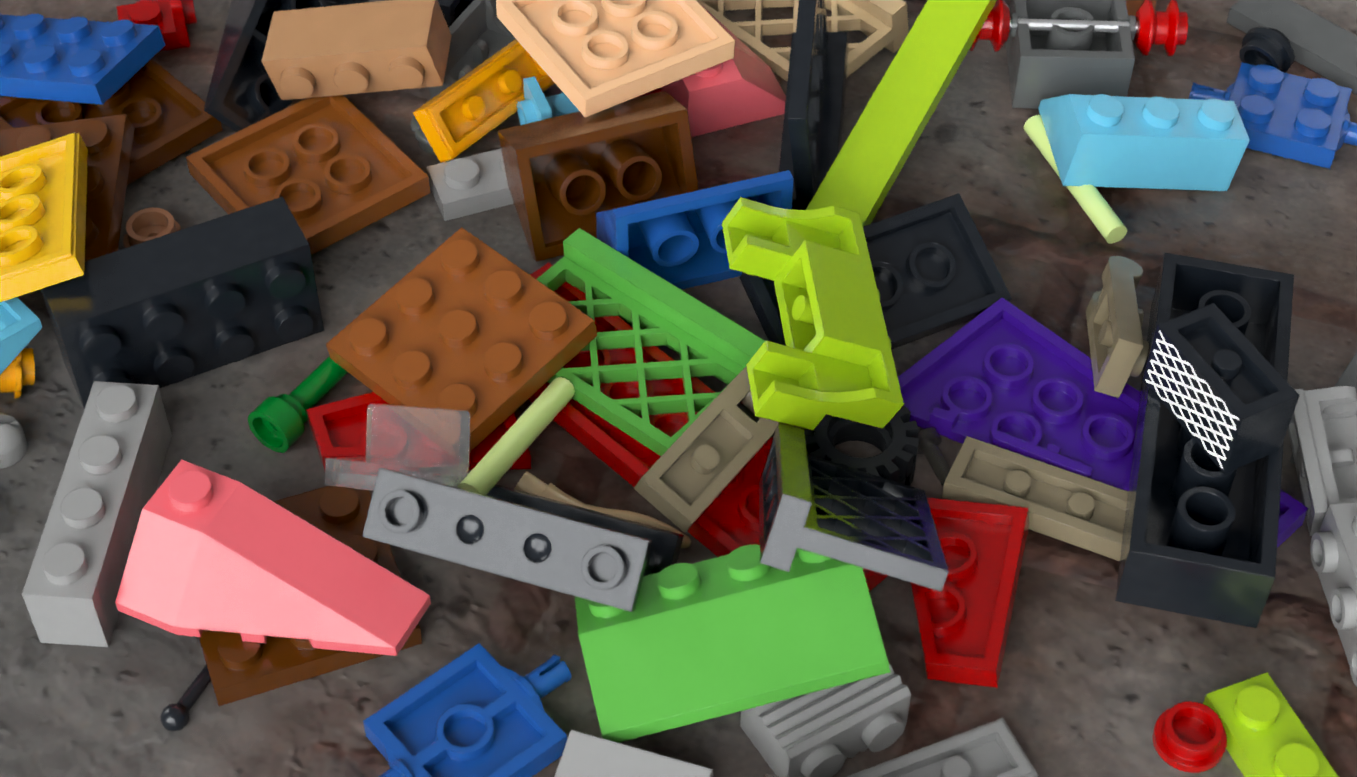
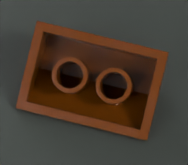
M666 91L630 99L586 118L578 111L498 130L508 187L532 257L536 262L564 255L563 241L579 228L597 238V212L699 190L687 108Z

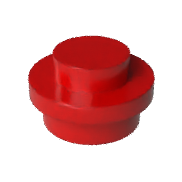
M1192 701L1178 703L1164 711L1158 717L1152 734L1153 745L1158 755L1173 768L1190 773L1204 772L1215 767L1221 761L1227 746L1226 732L1216 712L1204 704Z

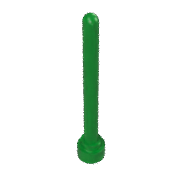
M329 355L289 395L280 394L277 397H267L248 415V425L252 433L269 449L279 453L286 452L304 434V424L308 420L307 409L312 408L348 372L335 363Z

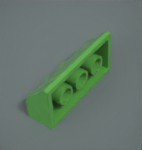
M745 545L733 550L730 554L693 564L676 563L670 565L659 573L643 576L635 611L632 612L575 596L578 635L603 739L617 743L891 672L863 568L799 548L796 549L789 572L761 564L760 545Z

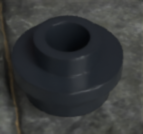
M1255 27L1250 29L1242 40V49L1240 50L1239 57L1243 63L1255 66L1270 65L1281 72L1288 71L1294 63L1295 54L1290 41L1279 30Z

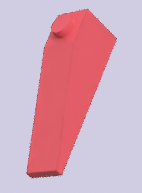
M709 13L735 40L734 58L661 87L662 90L666 91L687 108L691 137L783 115L785 112L786 95L770 66Z
M181 459L142 509L115 604L118 611L176 635L201 637L203 630L240 633L242 641L266 643L267 636L307 639L313 648L397 656L430 606L431 599L429 594L245 484Z

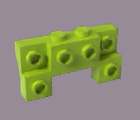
M740 197L722 222L729 268L751 276L774 281L786 343L785 346L765 340L746 365L755 416L814 430L827 414L883 429L902 408L904 403L891 351V340L887 333L880 303V292L876 286L860 213L837 206L809 210L784 209Z

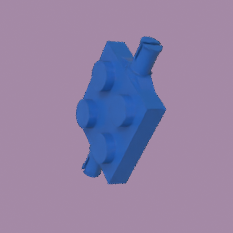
M1242 62L1236 81L1226 91L1193 82L1189 99H1219L1235 102L1250 139L1247 145L1248 149L1330 169L1335 152L1342 147L1343 143L1357 146V123L1350 121V115L1347 110L1352 89L1339 86L1328 79H1309L1281 72L1270 65L1255 66Z
M478 643L363 721L366 737L389 764L390 769L378 777H533L562 756L568 740L564 731L545 713L541 699L572 679L568 666L564 661H560L558 655L554 654L549 660L523 677L501 666Z

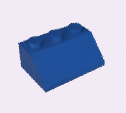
M790 170L597 212V239L681 290L741 276L742 272L729 268L722 228L723 220L740 197L774 207L792 209L794 178Z

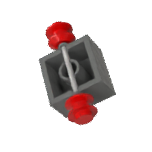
M997 0L969 51L975 49L979 40H990L995 52H998L1006 43L1012 108L1039 110L1041 100L1067 94H1106L1127 97L1135 62L1132 40H1134L1135 45L1143 56L1149 54L1153 45H1163L1167 56L1172 57L1177 45L1184 46L1186 43L1188 15L1187 12L1179 11L1176 0H1171L1165 11H1155L1152 1L1145 0L1135 16H1128L1126 0H1010V7L1005 0Z

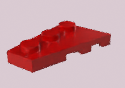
M927 497L949 570L942 592L911 583L927 679L998 688L1029 528L1028 507Z

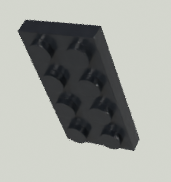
M959 193L863 227L876 286L880 292V303L885 325L891 340V350L970 321L1001 297L1009 302L1012 299ZM742 272L739 279L768 341L786 346L774 281Z

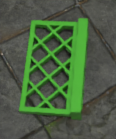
M579 228L563 241L564 257L536 280L552 291L558 289L565 282L585 293L586 300L568 301L593 320L594 317L618 316L631 324L632 330L597 332L598 336L581 350L590 351L591 366L562 368L547 382L550 384L558 377L566 378L573 384L575 389V395L572 399L659 456H662L721 393L693 394L691 377L714 376L728 386L746 367L765 340ZM665 345L680 355V360L644 363L642 347ZM634 348L636 363L598 366L597 350ZM683 378L685 395L647 397L645 380ZM638 381L639 398L613 400L600 391V384ZM687 412L688 422L672 437L650 424L649 415Z

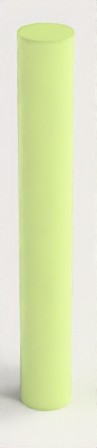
M1041 115L1032 116L1025 122L1024 131L1059 176ZM1066 186L1109 244L1119 242L1127 234L1126 226L1095 186Z
M555 378L461 481L457 488L487 495L575 395L573 384L566 378Z

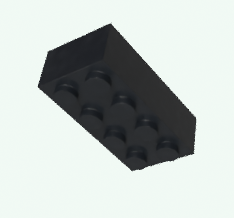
M283 197L85 261L84 275L41 289L64 364L84 409L94 381L159 385V388L324 331L310 246Z

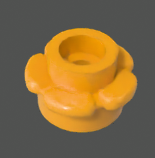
M24 348L0 375V393L13 392L14 399L21 397L23 386L34 385L35 362L32 348Z

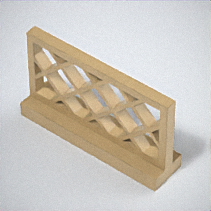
M696 0L769 65L775 74L788 81L791 47L769 48L762 43V36L796 33L799 0ZM825 0L826 8L832 12V16H827L828 32L860 30L869 36L861 43H848L846 78L884 47L895 53L900 49L908 35L907 3L903 0ZM793 7V19L763 20V8ZM755 9V21L731 22L725 17V11Z

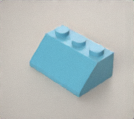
M1067 94L1043 99L1038 108L1063 186L1093 185L1095 187L1227 191L1250 141L1234 101H1222L1219 99H1173L1159 96L1149 98L1110 96L1106 94Z

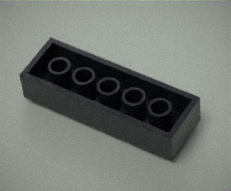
M1171 253L1164 254L1150 310L1147 335L1149 350L1143 367L1115 601L1257 628L1275 580L1284 441L1281 448L1275 453L1224 474L1143 382V377L1157 326L1214 303L1287 381L1294 274Z

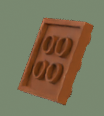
M344 95L306 98L186 156L190 175L227 214L283 197L309 243L311 255L430 194L429 176Z
M461 227L325 345L330 358L462 460L598 335L595 320Z

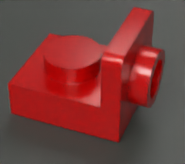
M141 0L133 4L117 6L118 20H130L133 24L159 25L166 44L160 51L191 47L187 25L197 23L193 0Z

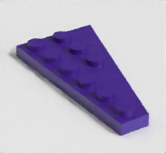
M1003 297L898 376L903 403L911 412L910 422L916 421L918 427L962 444L966 436L1119 489L1129 490L1140 392L1128 383H1126L1119 398L1094 391L1091 358ZM1283 490L1280 493L1277 548L1303 525L1308 511V507Z

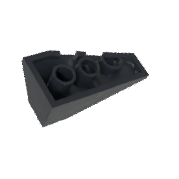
M232 0L204 111L235 132H238L285 109L294 100L280 99L262 63L273 12L367 3L369 0Z

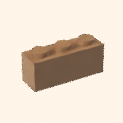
M387 0L273 12L262 63L281 100L443 86L452 35L438 0Z

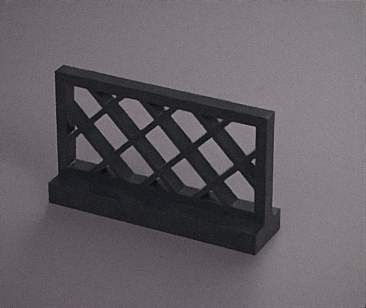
M799 0L796 33H792L779 172L790 170L794 178L793 210L807 209L841 150L848 60L847 32H828L825 0Z
M781 422L778 423L759 481L760 563L789 572L796 549L799 548L942 592L949 570L925 490L807 455L804 429Z

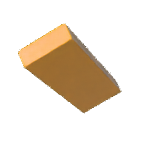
M517 39L412 112L440 163L453 160L517 112V102L524 100L523 79L535 76L543 92L555 84Z

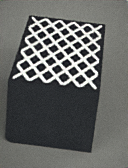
M1212 303L1157 326L1143 382L1219 469L1225 474L1278 451L1284 441L1300 395L1225 314Z

